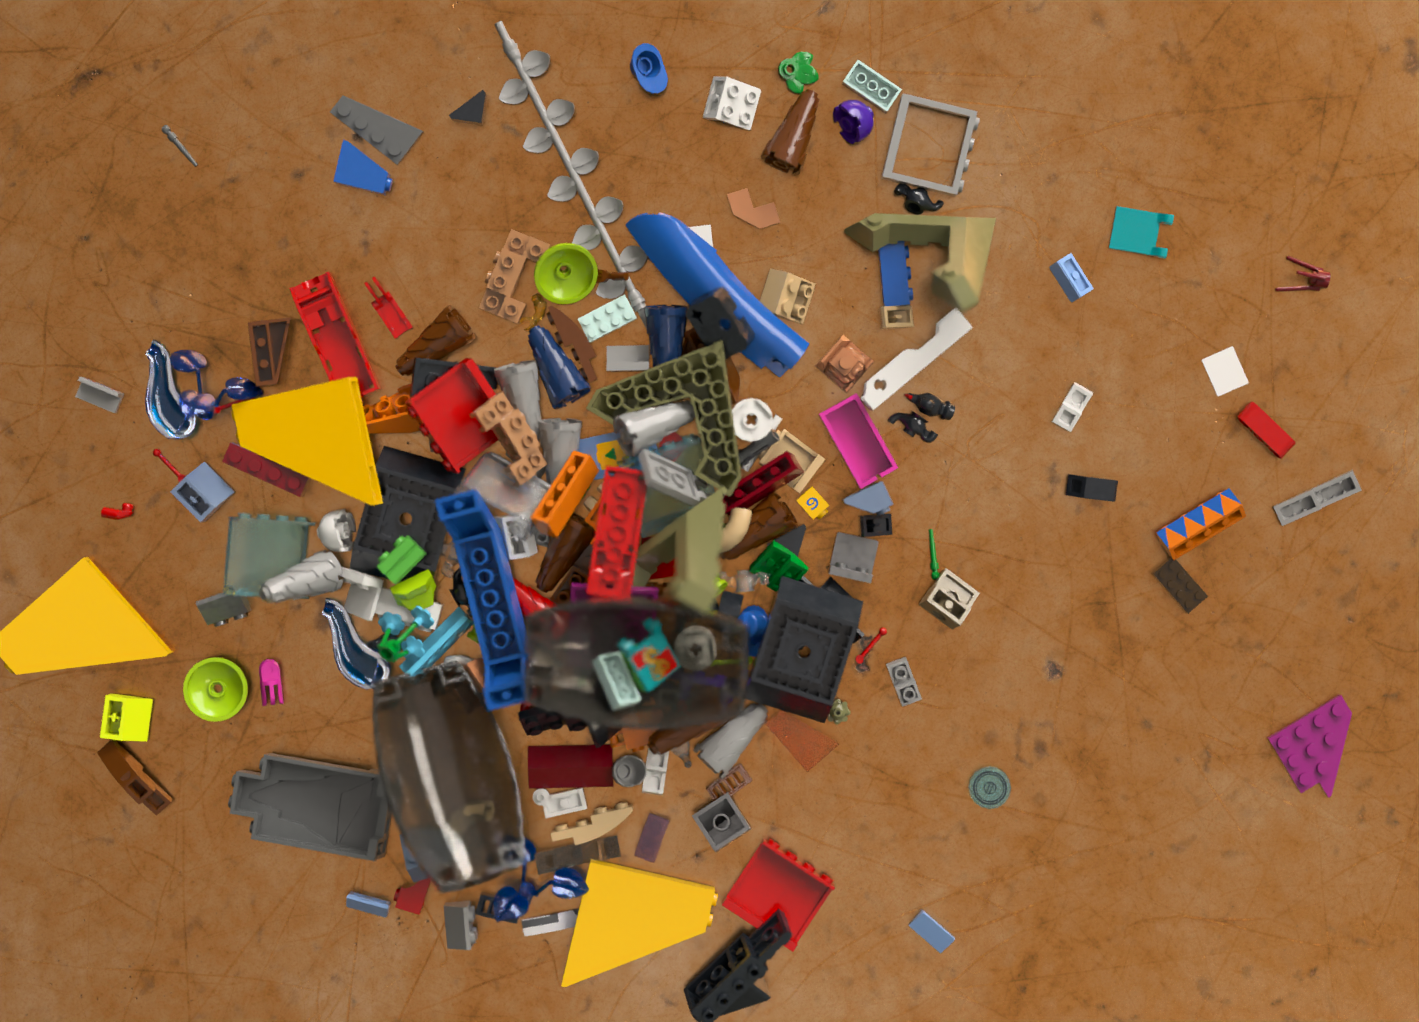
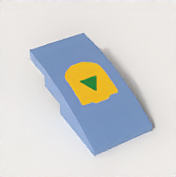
M620 432L580 439L577 452L591 455L599 469L594 480L604 478L606 465L643 470L639 455L629 457L620 447L617 441L618 438H621ZM656 444L646 449L658 455Z

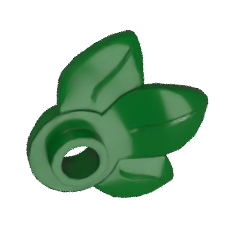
M798 52L791 59L782 60L778 66L779 75L786 80L787 87L794 93L800 94L803 92L804 84H811L819 79L817 71L810 65L813 59L811 53ZM788 65L792 67L791 73L786 69Z

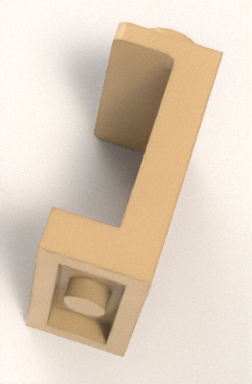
M783 429L782 432L777 430L780 440L759 454L758 457L761 459L759 464L763 466L786 451L794 454L804 473L787 483V485L801 493L825 459L790 434L786 429Z

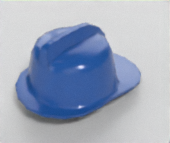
M643 43L637 46L633 51L630 62L632 74L646 91L650 93L662 92L667 86L668 77L660 52L651 44Z
M754 605L742 611L736 620L735 629L744 652L749 656L756 657L768 616L765 610Z

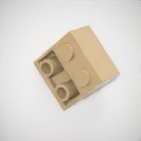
M770 268L760 302L775 316L803 324L816 284L791 273Z

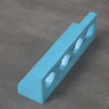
M458 607L423 642L425 654L416 663L406 659L399 666L408 680L416 682L473 625L474 621L461 607Z

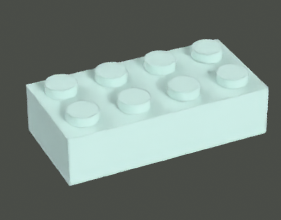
M859 60L856 61L842 84L885 113H887L902 90Z
M623 295L578 318V321L589 342L592 343L636 320L637 317L626 296Z
M620 651L598 656L592 661L613 711L634 706L641 700Z

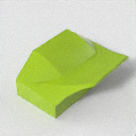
M429 569L390 587L397 605L405 607L410 612L416 606L425 609L434 604L436 584Z

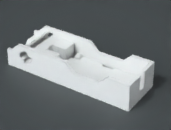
M953 309L936 323L935 336L918 350L906 349L865 382L863 396L860 399L870 411H873L973 327L960 311ZM882 381L884 384L883 390H876L874 382Z

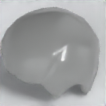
M625 755L616 759V762L613 763L612 777L622 787L637 786L646 777V766L643 760L637 756Z

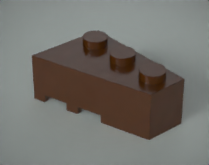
M291 317L248 322L256 387L278 384Z

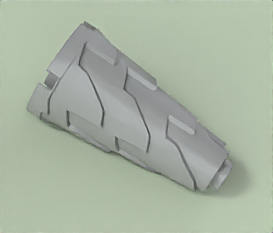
M536 360L521 361L518 364L511 363L496 368L494 373L501 391L505 394L513 409H519L524 414L530 429L536 433L537 440L540 439L538 421H541L540 392Z
M689 400L668 403L655 408L648 407L636 412L633 411L616 416L613 420L614 433L620 432L621 438L617 439L620 447L626 455L634 457L643 449H647L662 441V438L693 421L695 413L693 405H691Z
M547 418L538 421L541 448H543V457L547 462L544 468L546 469V479L549 488L572 452L579 449L582 421L578 419L566 418V420H561V418Z
M326 550L316 552L313 556L301 561L302 563L265 581L259 590V595L263 601L267 603L275 602L276 604L290 599L296 600L307 596L313 597L328 592L332 593L342 587L343 579H338V575L343 574L341 566L332 552L325 553Z
M755 703L750 704L733 720L726 723L717 732L711 734L702 743H698L693 748V752L697 753L700 750L701 753L698 755V758L715 774L721 771L722 773L719 775V778L723 780L729 774L730 769L737 762L739 756L746 749L754 735L767 721L768 716L766 713L768 710L760 703L757 705Z

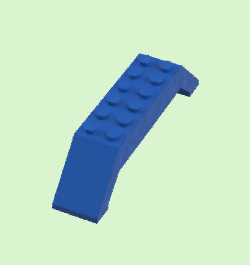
M477 489L436 499L435 502L440 521L443 522L454 542L485 664V687L483 692L488 711L530 701L532 651L501 529Z

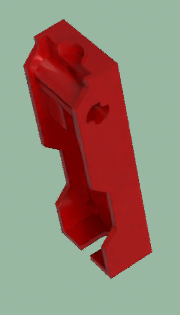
M328 271L323 275L316 276L313 279L302 282L300 285L289 288L307 333L329 378V382L348 377H357L361 398L382 390L331 272ZM317 287V291L311 292L312 289ZM319 329L320 332L314 334V331ZM356 347L359 348V351H360V353H361V355H362V358H360L359 353H358ZM327 360H329V362H330V364H331V367H332V369H333L332 371L330 370V368H329V366H328Z
M606 465L586 592L587 596L591 595L598 596L599 598L630 602L648 487L645 479H638V477L645 478L642 470ZM604 504H607L606 513L603 515ZM637 508H638V509H640L639 519L635 520V519H636V512H637ZM598 544H603L604 547H598ZM628 548L634 549V552H629L627 550ZM606 585L613 586V589L606 588Z

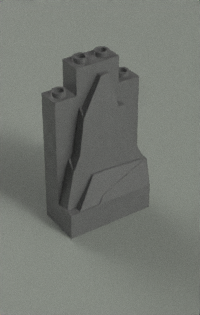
M268 753L264 754V757L260 760L259 769L261 773L239 770L233 775L231 785L234 788L233 794L228 801V807L230 808V814L254 818L249 828V832L252 833L251 839L376 861L385 857L398 772L375 768L365 770Z

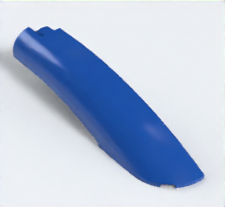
M643 213L633 217L626 223L625 226L649 259L689 305L696 298L717 287H723L728 291L737 305L733 313L738 320L744 316L755 334L754 340L741 353L762 369L766 366L778 377H781L802 357L809 343L768 310L731 272L716 253L717 250L683 222L664 213H659L658 215ZM720 320V325L724 329H730L731 323L729 320Z

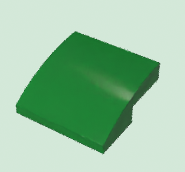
M774 540L749 568V572L766 580L767 587L776 592L781 576L799 581L808 571L807 565L800 558Z

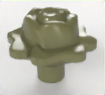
M840 699L834 701L828 715L829 722L834 721L838 725L840 722L848 720L847 716L850 715L851 711L848 709L847 702L841 703Z

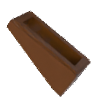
M739 763L729 771V774L723 780L718 778L707 785L706 790L715 801L720 797L714 787L718 786L723 795L727 793L721 782L725 781L730 789L728 794L731 797L753 780L742 764ZM739 771L744 779L743 782H740L735 772ZM732 776L737 784L736 787L732 785L728 777Z

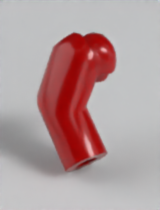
M123 503L122 510L103 507L101 516L113 520L131 517L134 513L132 512L134 506L133 504Z

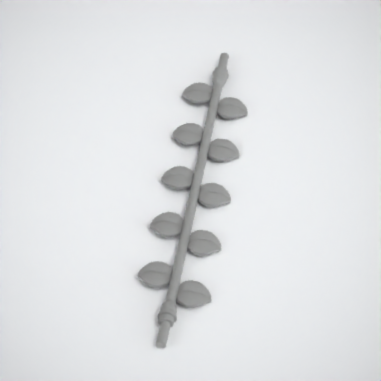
M497 22L494 25L503 41V51L507 54L509 60L514 63L522 79H509L504 84L499 99L507 104H519L526 100L529 93L546 129L542 127L533 128L528 133L523 148L529 152L542 153L550 149L552 143H554L570 177H557L552 182L547 196L552 200L564 202L575 197L578 191L595 225H582L577 230L572 244H577L587 250L596 248L602 239L618 272H634L641 269L648 257L643 249L634 245L627 246L619 257L602 223H611L620 217L623 211L622 200L614 197H604L594 207L578 175L590 173L596 168L599 161L598 152L588 148H580L575 151L570 159L554 126L564 125L571 120L575 110L574 104L567 100L556 99L550 103L546 110L530 76L537 77L546 72L550 64L549 54L533 50L528 52L522 61L517 43L510 38L503 22ZM630 277L627 281H613L609 279L605 283H599L596 294L609 299L621 296L626 287L631 307L634 308L635 312L638 311L646 327L645 299L635 289Z

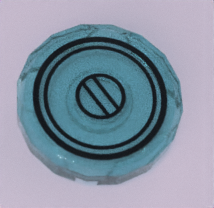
M986 766L973 773L969 780L968 789L972 800L982 808L993 809L998 808L1007 801L1011 792V784L1005 772L997 767Z

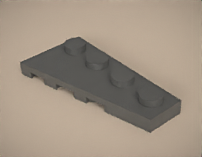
M343 95L330 111L331 114L396 165H399L424 133V131Z

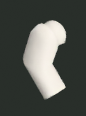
M463 655L447 656L444 658L443 668L452 671L454 670V665L463 667L474 659Z

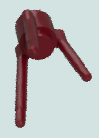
M1287 256V260L1313 270L1311 273L1296 271L1298 275L1309 277V283L1312 285L1277 287L1275 290L1319 291L1320 288L1326 289L1329 286L1331 274L1330 272L1323 271V268Z

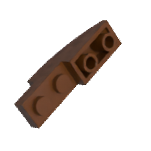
M549 306V312L546 315L550 324H555L558 330L555 336L559 345L564 344L565 348L573 345L574 348L571 349L574 359L575 361L580 360L582 368L579 369L581 375L585 380L588 379L589 383L597 381L598 379L590 363V360L597 357L592 345L569 317L555 307Z
M590 544L584 550L551 596L550 600L560 607H564L567 610L570 608L572 583H588L593 545ZM599 544L598 547H602V548H603L604 545H603V544Z
M111 739L97 752L112 776L139 805L143 803L157 816L172 802L173 799L142 771L143 766L116 740Z

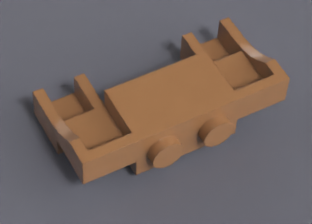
M511 229L504 248H502L501 252L497 251L493 263L496 265L493 272L489 271L485 279L487 289L479 308L519 324L526 304L513 299V293L527 260L529 259L537 263L540 256L551 245Z
M503 392L495 394L482 406L469 414L471 418L477 417L481 423L480 432H485L492 428L510 459L514 461L504 468L505 472H511L516 480L513 483L514 487L521 486L535 476L537 471L547 465L546 460L537 448L540 443L537 440L536 433L530 429L524 414L519 409H513Z

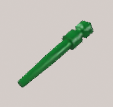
M929 529L930 569L933 572L931 577L933 580H937L940 575L938 572L939 563H937L933 529Z

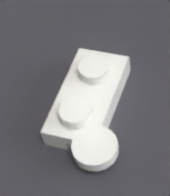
M583 787L549 795L546 789L539 788L533 794V801L537 805H543L545 818L587 809Z

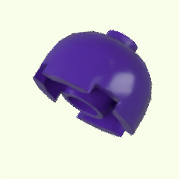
M848 100L834 108V122H839L842 129L839 133L847 142L851 144L858 143L870 135L873 130V111L859 100Z

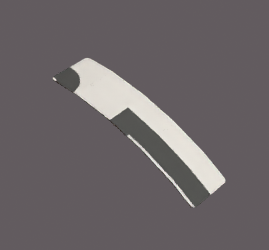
M579 908L521 920L524 936L575 927Z

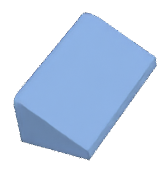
M1071 253L1049 267L1071 302L1094 289Z
M353 891L349 892L346 899L347 907L381 917H387L391 905L389 901Z
M921 910L908 925L939 953H942L955 940L954 936L924 910Z

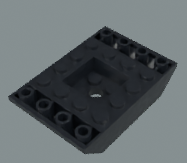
M384 446L376 464L383 504L369 505L365 503L352 549L350 569L388 579L377 568L380 564L378 559L386 551L390 554L395 549L393 544L401 536L404 538L410 536L427 554L400 582L429 569L435 582L448 536L445 525L440 521L435 500L460 493L466 468L461 467L459 473L448 472L441 461ZM403 513L411 515L412 521L409 525L401 523L400 516Z
M781 576L743 698L825 723L833 706L859 625L863 601ZM802 646L810 648V655L806 658H802L798 654V650Z

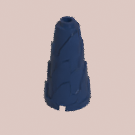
M649 305L644 307L653 367L682 356L687 306Z
M540 325L530 329L528 342L533 351L532 354L540 371L539 375L553 409L563 408L567 406V402L571 401V403H574L585 396L591 389L589 383L583 378L573 361L568 359L548 329L541 328Z

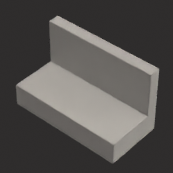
M649 345L607 346V372L645 371L650 369Z
M79 377L78 381L81 384L75 396L76 398L117 413L124 393L85 377Z

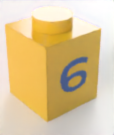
M812 486L796 499L797 503L813 520L816 517L821 519L828 512L826 509L829 506L828 503Z

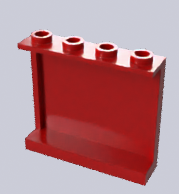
M465 358L405 401L408 407L406 408L407 413L412 419L417 420L419 431L432 442L430 447L436 454H440L443 459L442 465L448 472L451 471L453 473H459V469L499 440L492 428L485 432H480L481 423L477 417L471 418L469 415L495 395V392L472 358Z
M763 839L723 899L722 906L757 929L774 912L780 909L785 913L793 935L790 941L783 946L794 952L798 945L797 942L830 892L834 891L835 886L832 884L834 880L825 874H822V876L814 872L816 869L807 862L804 864L797 861L798 857L788 850L786 853L779 849L780 845L774 840L769 839L767 841Z

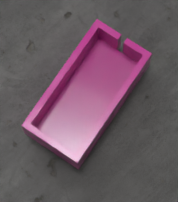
M857 393L818 414L859 489L878 480L875 475L878 474L879 477H883L898 469Z

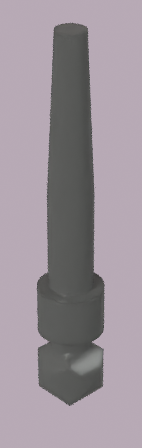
M164 125L162 132L167 134L170 142H173L196 167L198 165L197 162L177 139V135L170 131L168 125Z

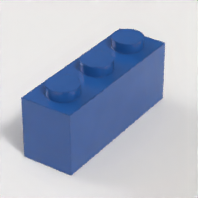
M898 241L897 244H887L878 249L883 306L910 305V301L913 300V289L908 287V279H911V268L906 266V258H909V247L904 245V241Z

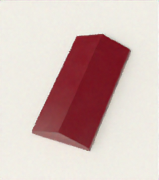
M594 744L528 746L529 789L614 787V778L612 777L613 748H611V744H603L600 748H596Z

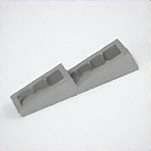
M1350 470L1273 507L1283 526L1362 490L1353 470Z

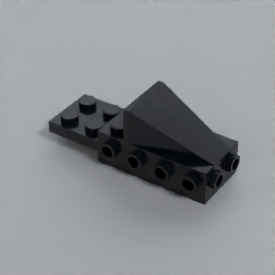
M599 680L586 684L585 687L578 686L558 692V701L517 713L527 736H536L549 729L557 730L562 728L563 725H567L569 731L576 732L588 727L595 747L600 748L641 711L650 709V700H653L651 690L643 692L637 689L641 698L637 704L613 711ZM594 695V698L588 699V696Z
M778 909L749 937L742 933L683 989L690 1013L697 1022H714L719 1016L768 1001L771 998L764 978L766 971L769 970L766 961L771 959L793 936L784 912Z

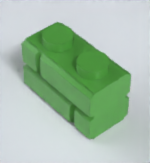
M401 536L393 544L395 549L390 554L386 551L378 559L380 564L377 568L395 585L427 554L410 536L405 538Z

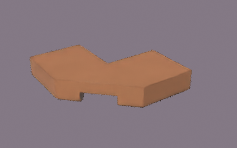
M747 188L727 194L733 216L746 221L758 229L780 223L774 202L753 208Z

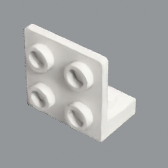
M714 76L703 118L723 121L745 130H750L761 89L729 77Z
M341 567L343 574L339 576L344 577V582L351 584L344 605V611L367 621H372L384 580L360 571Z

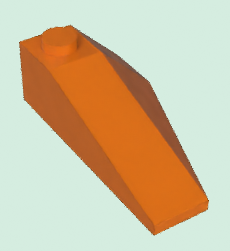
M411 384L398 388V393L388 398L386 395L380 397L381 401L372 406H363L369 434L413 433L419 431V423L416 419H412L406 411L408 407L405 401L410 397Z

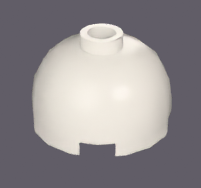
M346 509L330 511L323 516L317 528V536L322 544L334 552H348L353 549L352 532H356V525L352 514L346 513Z

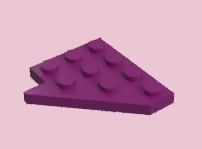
M1340 694L1267 738L1300 793L1319 783L1328 798L1332 796L1352 716L1351 710Z

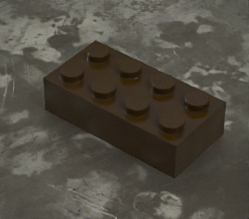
M1171 557L1151 573L1187 614L1208 597L1177 560L1173 561Z

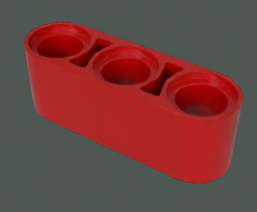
M1252 401L1237 416V419L1279 459H1282L1296 444L1274 420Z

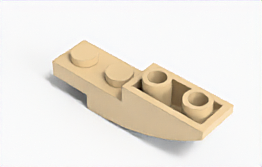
M627 802L615 804V808L608 810L607 807L596 808L594 813L590 815L592 822H588V819L575 822V826L567 827V824L555 826V830L551 831L552 842L573 837L575 845L596 839L623 822L633 811V804L628 805Z

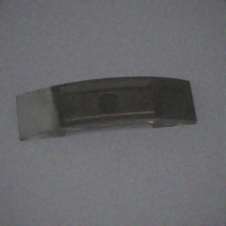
M617 835L596 838L578 845L571 843L534 853L538 875L558 871L562 868L588 863L591 859L603 861L620 857L621 854Z

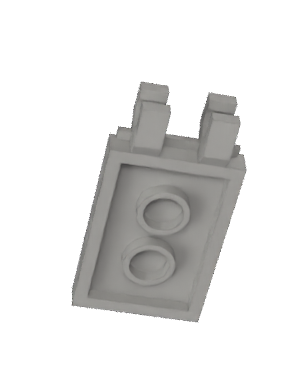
M643 449L638 454L647 486L694 507L711 496L700 491L699 486L706 489L708 487L707 482L693 475L692 470L646 449Z

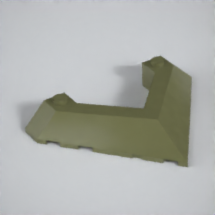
M875 213L844 229V233L872 252L887 244H897L898 241H911V245H928V242H939L941 246H950L949 263L933 271L932 293L963 313L978 305L996 218Z
M722 340L595 391L586 409L612 425L614 418L618 415L690 398L704 452V457L694 475L717 489L724 486L726 494L729 496L733 494L742 477Z
M724 486L638 547L633 586L645 587L650 576L657 571L656 567L663 562L667 564L676 558V576L670 582L666 595L686 608L708 613L718 595V587L715 586V583L720 575V563L717 562V559L722 550V523L725 512V504L722 503V498L726 495V488Z

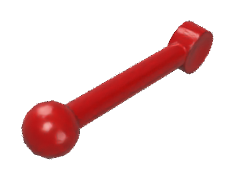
M249 393L247 397L222 406L215 405L212 410L215 414H219L222 410L232 407V404L255 399V395Z
M160 449L153 450V455L155 457H159L162 460V462L178 477L179 482H181L186 477L183 474L181 475L165 459V457L161 454Z
M880 628L879 634L861 655L856 656L855 660L857 663H862L865 655L876 642L887 634L886 628Z

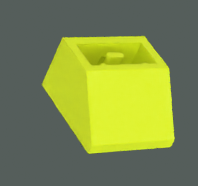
M112 693L106 695L100 738L120 741H148L153 699Z

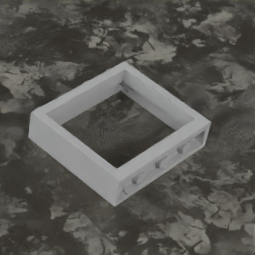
M903 93L881 179L904 183L912 187H921L925 190L956 197L958 192H962L965 180H961L963 171L967 172L970 161L966 159L967 153L972 151L975 139L971 138L973 130L977 131L980 118L976 117L977 111ZM909 103L969 118L952 187L892 172Z

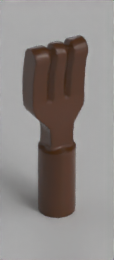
M598 269L596 283H605L609 279L613 281H627L629 274L627 272L609 273L607 270Z

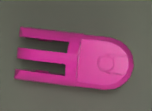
M266 659L259 666L262 706H267L265 686L269 687L270 704L275 705L273 685L276 684L279 704H284L279 665L272 659Z

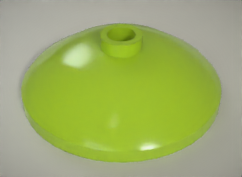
M572 243L558 244L546 250L538 259L534 269V281L538 291L544 298L557 304H571L586 297L594 288L598 276L597 264L591 253L584 247ZM562 266H567L565 270H560Z
M213 657L198 662L189 670L184 681L183 694L186 704L196 716L207 721L217 722L233 717L242 709L248 695V684L243 671L235 663L228 659ZM216 684L222 687L221 692L215 690Z

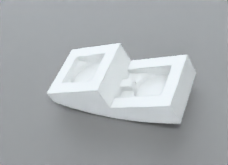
M1074 382L1052 422L1071 432L1093 392Z
M648 748L646 777L643 780L642 793L663 796L669 751L662 755L658 753L654 755Z

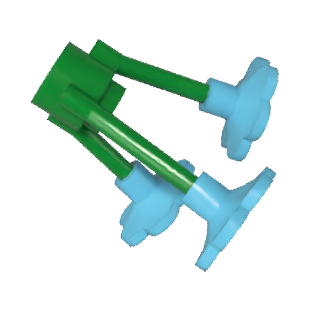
M420 606L412 609L411 614L414 617L412 625L397 640L387 641L389 634L398 635L400 630L404 629L405 623L401 621L402 617L399 614L385 612L383 617L379 618L378 624L385 633L381 643L377 646L382 659L395 663L404 656L406 659L416 663L425 654L423 642L420 639H415L414 636H407L421 625L429 629L434 624V620L428 610L422 609Z

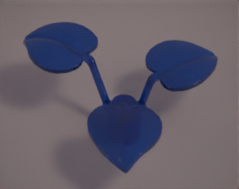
M179 350L171 354L170 364L174 369L181 372H192L195 370L197 376L198 392L187 390L179 395V407L186 420L196 415L204 420L212 419L215 407H219V403L225 393H227L229 398L235 400H245L263 395L262 389L256 387L255 383L251 380L235 377L226 381V388L221 391L215 400L211 394L202 393L199 368L206 366L205 357L193 350Z
M517 834L506 836L500 849L501 857L505 863L511 866L522 864V879L518 892L511 886L503 887L497 891L493 902L496 922L523 917L527 913L534 896L538 897L551 884H553L552 893L563 899L577 898L589 891V887L580 873L567 867L558 869L554 873V880H549L536 890L533 884L525 881V862L535 860V846L524 836Z

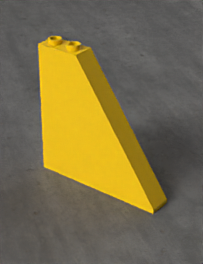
M348 377L232 404L233 410L231 415L236 423V438L241 447L369 505L383 504L357 377Z
M88 557L82 558L0 631V657L5 662V668L10 673H15L16 675L164 657L172 653L171 649Z
M591 859L561 986L567 987L705 933L706 927H711L713 914H710L711 906H716L718 894L715 893V887Z

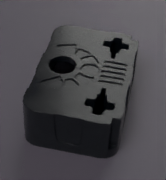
M717 287L693 300L686 309L687 312L685 314L706 347L721 340L723 341L726 360L747 349L754 340L755 334L744 316L738 320L733 313L737 305L728 291L723 287ZM720 320H729L731 323L730 329H724L720 325Z

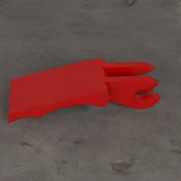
M373 277L374 283L383 295L378 298L369 283L365 282V286L375 298V301L371 304L396 339L399 335L413 327L390 292L386 293L376 277Z

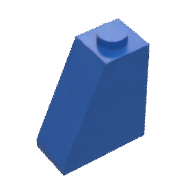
M343 140L333 182L386 196V192L391 190L393 182L390 174L351 143Z

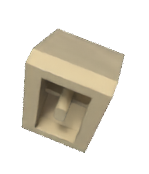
M912 305L883 306L879 308L881 330L914 327Z

